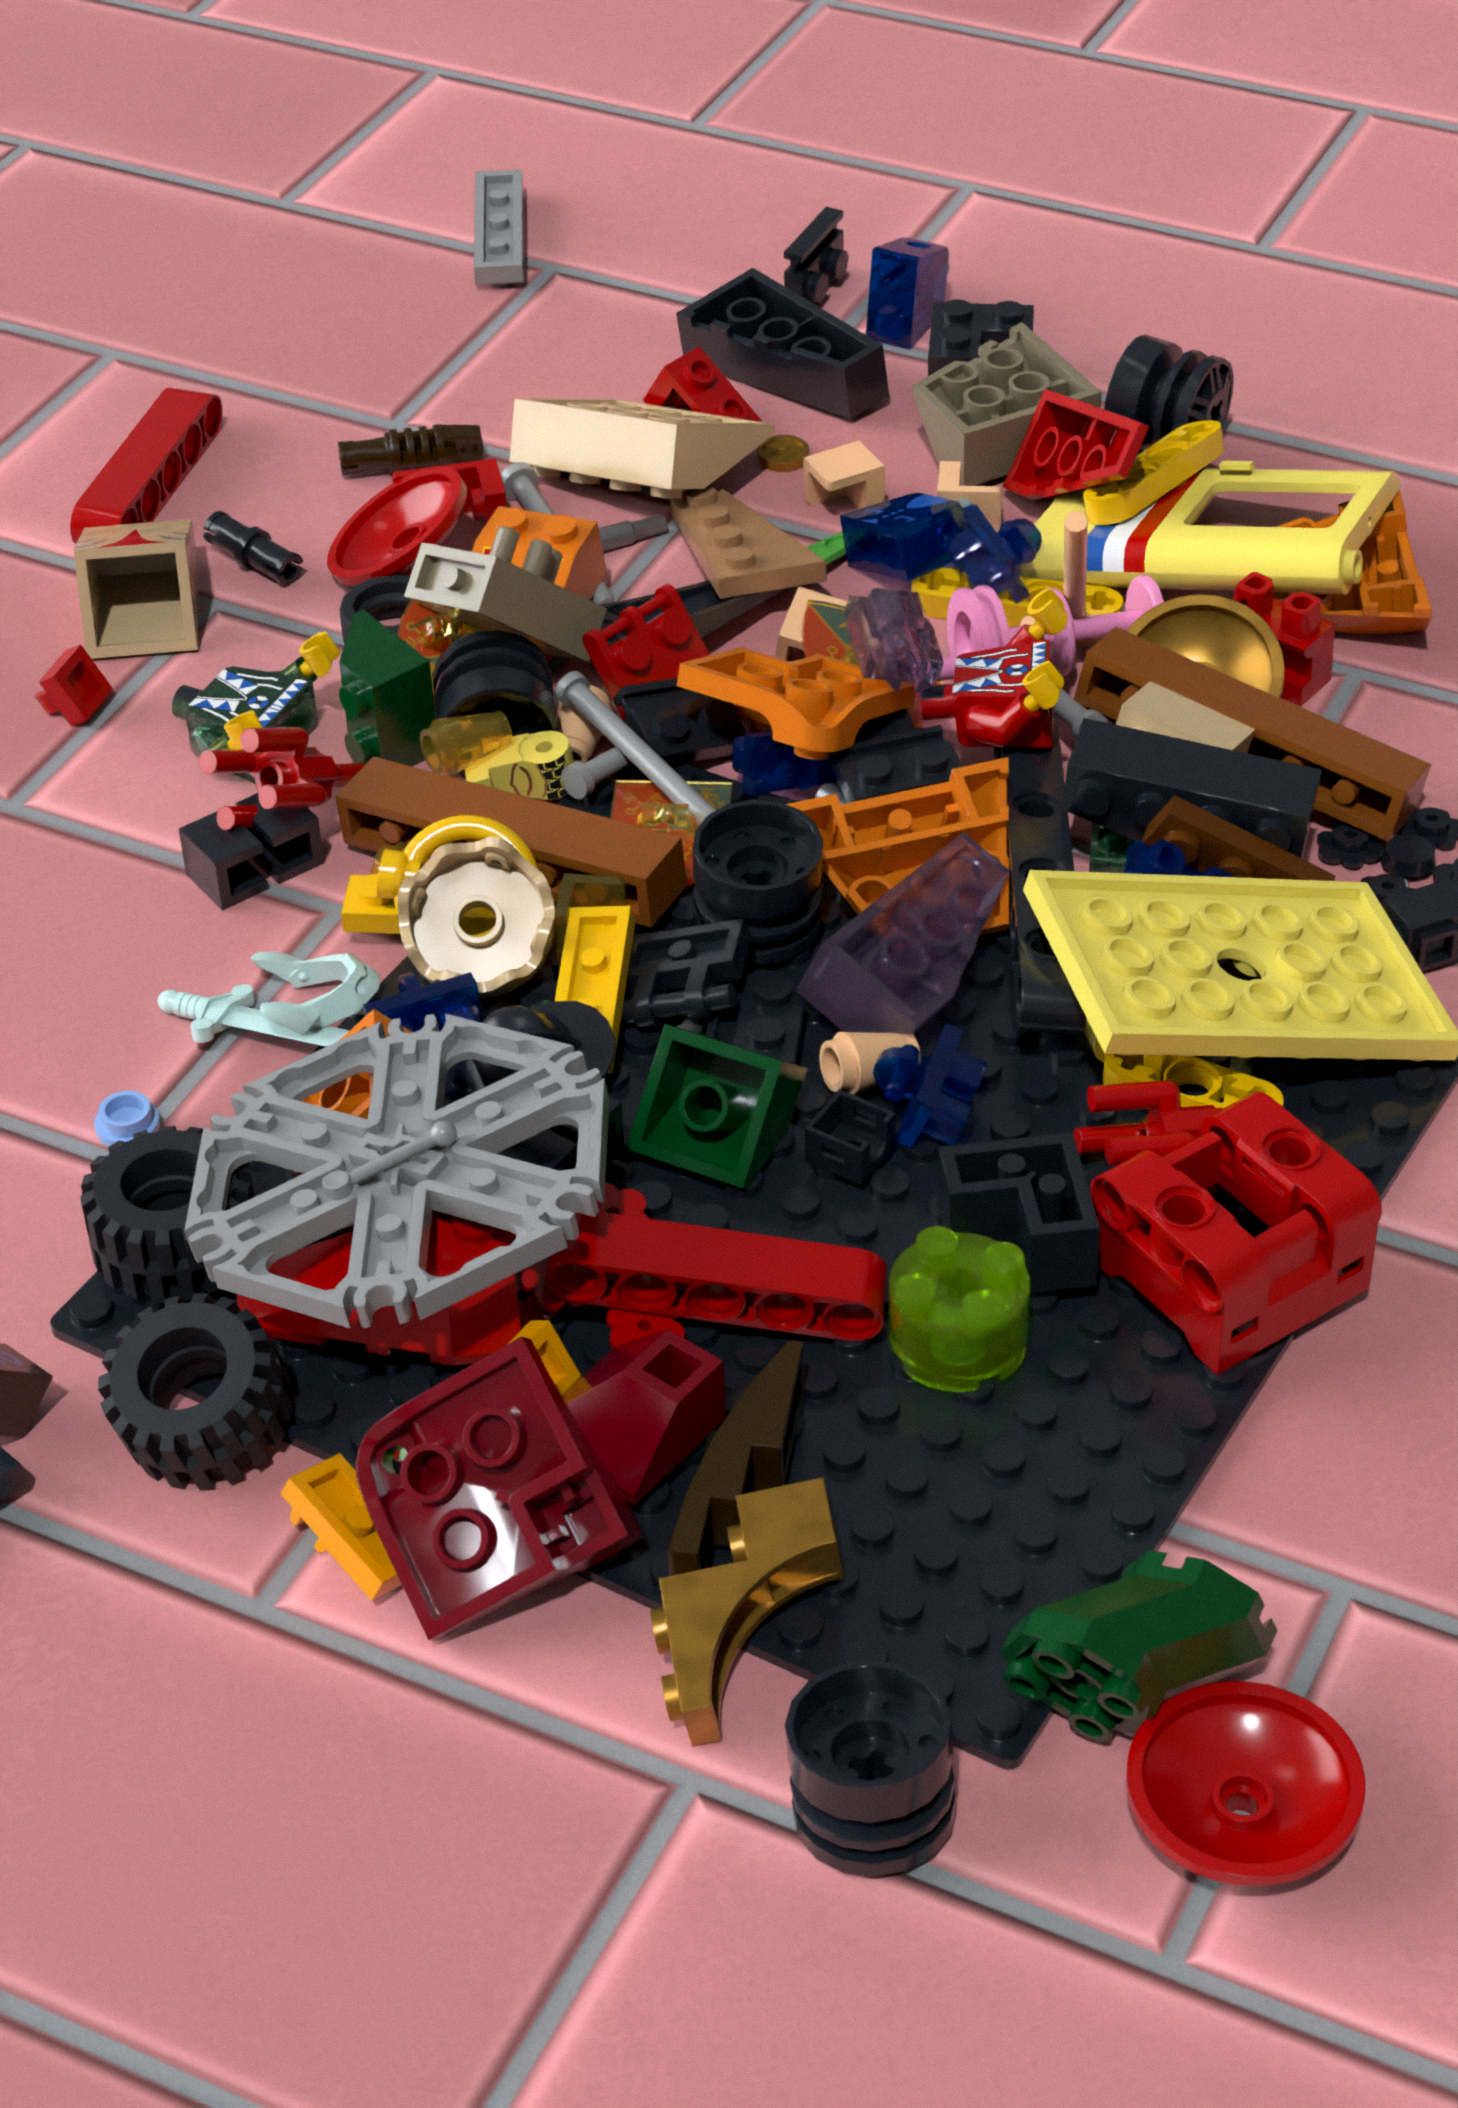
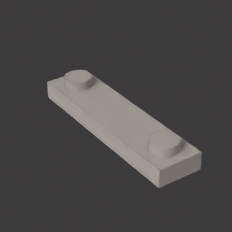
M522 170L475 172V284L503 287L511 283L524 282Z

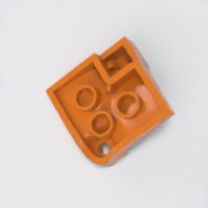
M743 647L680 663L677 680L678 687L733 703L738 716L752 720V727L761 731L772 732V740L794 746V754L812 760H825L829 758V752H837L853 747L855 737L866 721L914 706L918 683L821 654L789 662Z

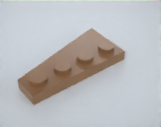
M707 486L705 489H686L685 493H682V498H670L671 515L720 599L827 581L826 561L723 488Z

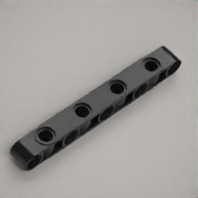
M1054 712L1053 747H994L995 760L1009 757V774L1007 778V806H1009V821L1007 824V856L1009 857L1008 933L1017 1031L1083 1034L1086 1016L1023 891L1030 870L1074 871L1068 811L1062 810L1065 782L1056 712Z

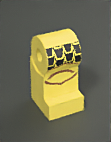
M542 731L533 734L525 733L462 748L466 781L534 799L552 800L568 794L563 786L561 774L565 767L574 763V758L569 740L561 732Z

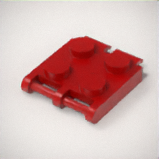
M664 584L655 591V597L640 607L629 606L619 613V620L599 631L594 628L582 636L583 645L612 700L622 686L678 678L680 663L710 656L677 590L671 584ZM661 608L663 613L647 623L643 619L645 616ZM625 630L627 635L609 646L607 640ZM616 706L621 718L624 720L626 714L622 706Z

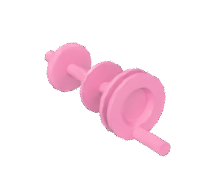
M1145 574L1139 575L1131 581L1127 590L1124 612L1074 619L1069 604L1062 592L1049 587L1064 602V610L1068 615L1067 626L1063 631L1055 635L1046 634L1044 636L1045 640H1050L1052 664L1062 677L1069 674L1075 660L1076 641L1104 637L1115 627L1127 631L1141 615L1158 604L1163 603L1164 600L1160 588L1155 580ZM980 585L972 590L968 587L959 588L952 593L947 614V640L950 656L914 661L912 664V674L915 683L921 684L954 679L956 657L963 653L1006 646L1022 626L1008 628L1002 603L993 588L987 585Z

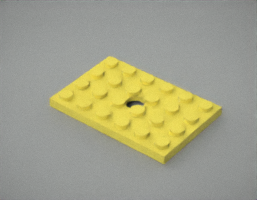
M1050 870L1029 871L1023 891L1104 1054H1117L1121 1056L1177 1055L1180 1057L1236 1056L1239 1058L1291 1057L1297 1059L1346 1058L1354 1060L1400 1059L1411 1061L1456 1060L1458 1056V1029L1367 882ZM1220 959H1233L1234 966L1240 972L1252 977H1261V979L1247 981L1233 977L1225 972L1217 961Z

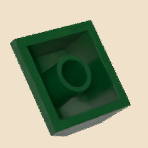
M365 610L354 613L339 660L342 687L339 689V698L345 710L348 732L344 738L346 749L355 763L366 765L373 757L414 766L439 753L430 660Z
M664 1024L625 1149L743 1189H748L789 1129L808 1068L693 1031Z

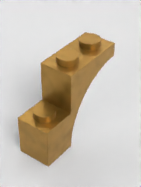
M823 1477L736 1495L741 1524L727 1527L734 1563L659 1578L663 1607L650 1610L652 1627L659 1655L671 1652L674 1674L661 1676L663 1694L670 1722L684 1720L692 1747L722 1741L720 1714L724 1686L738 1652L759 1624L773 1611L795 1596L821 1584L844 1578Z

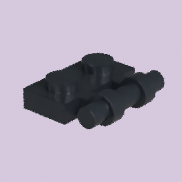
M744 918L633 936L625 996H633V998L624 999L620 1025L636 1023L638 1027L643 1029L660 1026L663 1024L664 1019L688 1015L693 1021L713 1018L716 1011L736 1008L738 996L735 986L732 983L717 984L741 979L752 940V935ZM685 988L683 991L665 993L672 989Z

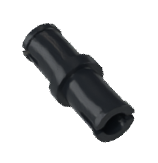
M216 511L207 519L203 528L209 531L203 533L205 541L213 545L215 544L234 555L235 561L240 566L248 570L256 568L284 586L291 585L299 578L303 567L299 566V564L303 563L301 555L273 542L267 531L257 526L249 528L223 511Z

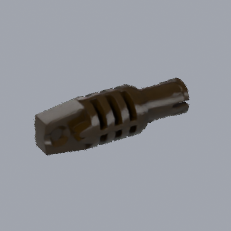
M433 424L432 429H427L423 425L418 426V431H412L411 427H405L403 432L397 433V429H388V432H384V437L338 442L342 475L375 470H388L389 474H393L406 468L410 470L417 469V467L425 468L433 465L441 466L483 460L484 456L483 440L479 425Z

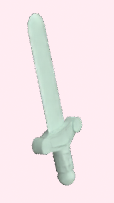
M247 984L233 987L232 993L213 997L177 992L176 990H166L158 997V1006L165 1013L194 1019L190 1024L193 1041L198 1043L211 1041L215 1033L230 1027L325 1047L338 1042L349 1032V1030L325 1026L308 1030L301 1036L282 1025L269 1021L261 1015L260 1010L248 1008L254 1005L255 1000L253 987Z

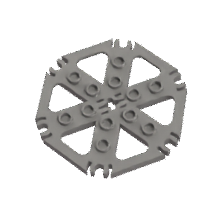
M434 1014L426 1015L424 1027L413 1033L404 1032L400 1018L392 1019L389 1023V1037L385 1036L382 1022L374 1024L243 1085L244 1092L234 1093L230 1097L236 1116L224 1117L214 1114L210 1118L213 1130L206 1127L203 1128L184 1230L190 1250L193 1252L197 1263L203 1261L211 1282H216L217 1288L350 1328L349 1319L355 1308L362 1328L371 1327L373 1314L376 1310L385 1306L395 1307L399 1324L408 1323L413 1315L411 1303L413 1301L415 1302L419 1319L422 1320L568 1248L566 1240H576L580 1235L575 1213L596 1216L599 1212L596 1200L604 1203L609 1115V1095L605 1078H601L600 1071L597 1068L587 1070L584 1054L581 1051L575 1052L573 1045L445 1014L446 1023L441 1031ZM477 1060L518 1071L443 1107L447 1072L458 1062ZM366 1072L374 1073L368 1119L301 1101L353 1075ZM437 1121H449L456 1127L457 1138L451 1146L442 1148L435 1145L353 1185L352 1192L345 1198L333 1200L326 1196L322 1181L330 1172L339 1170L349 1172L430 1133L432 1126ZM567 1124L578 1128L577 1163L575 1169L558 1171L497 1154L524 1140L534 1138L556 1125ZM260 1161L304 1173L229 1210H225L231 1175L236 1168L245 1163ZM432 1210L506 1230L516 1235L511 1245L499 1246L465 1263L461 1270L454 1274L437 1277L426 1272ZM354 1225L348 1274L335 1289H319L269 1272L271 1265L278 1259L288 1257L299 1249L327 1235Z

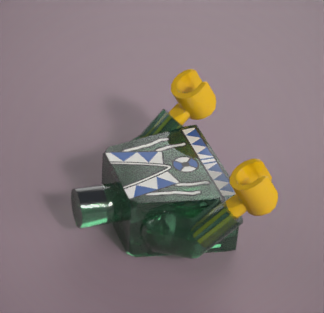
M324 631L319 632L307 639L299 648V653L302 657L296 659L284 670L266 672L232 666L224 668L204 690L187 685L179 687L173 697L172 713L176 718L187 721L190 747L195 756L199 758L205 750L243 749L240 738L242 732L248 728L300 727L309 736L319 726L313 682L318 677L326 676L332 668V661L336 660L340 655V650L328 633ZM232 773L256 784L255 778L247 773Z

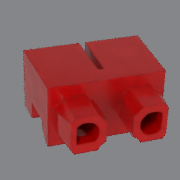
M1252 572L1236 585L1233 600L1257 613L1274 632L1280 644L1284 660L1285 680L1281 698L1301 707L1332 679L1335 623L1321 618L1320 598L1306 592H1293L1282 602L1273 598L1274 583L1272 578Z

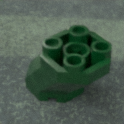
M1148 1550L1125 1568L1119 1581L1035 1608L1013 1626L1001 1650V1654L1008 1664L1003 1680L1007 1687L1015 1694L1028 1700L1042 1701L1068 1717L1070 1726L1079 1734L1093 1740L1108 1741L1114 1730L1132 1733L1141 1726L1146 1718L1152 1719L1155 1717L1163 1700L1172 1698L1191 1688L1214 1683L1242 1673L1267 1655L1278 1630L1272 1618L1262 1624L1259 1617L1265 1604L1259 1593L1211 1562L1187 1556L1181 1569L1162 1565L1167 1553Z

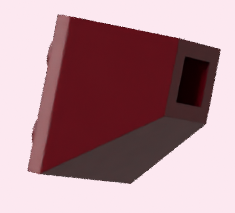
M669 1329L615 1346L562 1395L565 1404L607 1471L613 1473L628 1502L636 1505L726 1419L723 1360Z

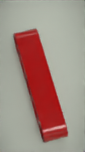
M169 387L163 390L75 504L70 521L72 541L77 544L83 529L87 527L153 522L216 438L223 416L221 398L216 394Z
M599 1211L595 1217L583 1213H575L580 1235L576 1240H566L568 1248L548 1257L545 1276L546 1286L559 1298L575 1303L845 1341L871 1339L879 1334L884 1326L887 1265L874 1252L860 1248Z

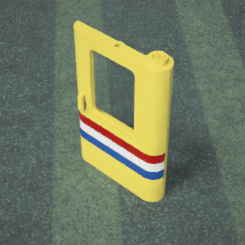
M1222 461L1219 464V468H1202L1125 521L1110 525H1095L1088 522L1086 584L1108 588H1129L1134 578L1146 574L1155 580L1160 589L1235 592L1236 585L1252 572H1257L1272 578L1274 583L1273 593L1306 592L1308 594L1346 595L1349 593L1352 584H1358L1361 580L1363 558L1359 548L1367 536L1371 535L1374 526L1401 488L1398 474L1395 471L1254 469V461ZM1088 488L1060 494L1026 533L1020 553L1022 577L1064 581V520L1073 511L1082 512L1087 517L1083 494ZM1219 492L1355 494L1336 522L1326 528L1193 525Z

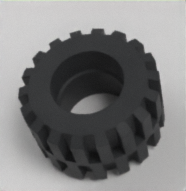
M176 1126L161 1127L159 1132L148 1133L147 1130L134 1133V1139L128 1142L119 1140L109 1146L108 1156H97L90 1165L91 1173L83 1177L81 1184L83 1195L80 1198L94 1265L98 1273L104 1274L107 1284L113 1289L123 1287L126 1296L139 1299L144 1295H149L151 1302L165 1303L164 1300L170 1297L180 1296L182 1301L192 1299L194 1293L206 1290L211 1294L219 1290L216 1282H211L203 1261L197 1263L184 1232L203 1133L202 1128L190 1126L186 1131L177 1130ZM249 1163L239 1166L232 1173L225 1210H229L255 1197Z
M194 1293L191 1302L183 1303L180 1296L165 1299L164 1309L154 1313L152 1308L148 1307L137 1314L141 1320L138 1325L133 1329L125 1325L115 1336L121 1344L118 1349H107L102 1364L108 1373L99 1376L98 1391L104 1398V1401L100 1403L102 1410L136 1463L140 1464L145 1472L155 1480L159 1481L165 1477L171 1487L184 1490L189 1484L190 1479L195 1482L199 1490L215 1488L216 1478L225 1476L230 1484L243 1478L240 1469L250 1462L258 1468L267 1460L268 1457L264 1452L268 1444L278 1446L286 1434L279 1422L291 1420L294 1406L288 1395L294 1393L291 1378L285 1370L286 1366L257 1318L247 1308L241 1311L236 1301L222 1296L214 1304L210 1295L206 1293ZM209 1374H225L215 1392L201 1403L185 1409H169L177 1393L191 1381Z

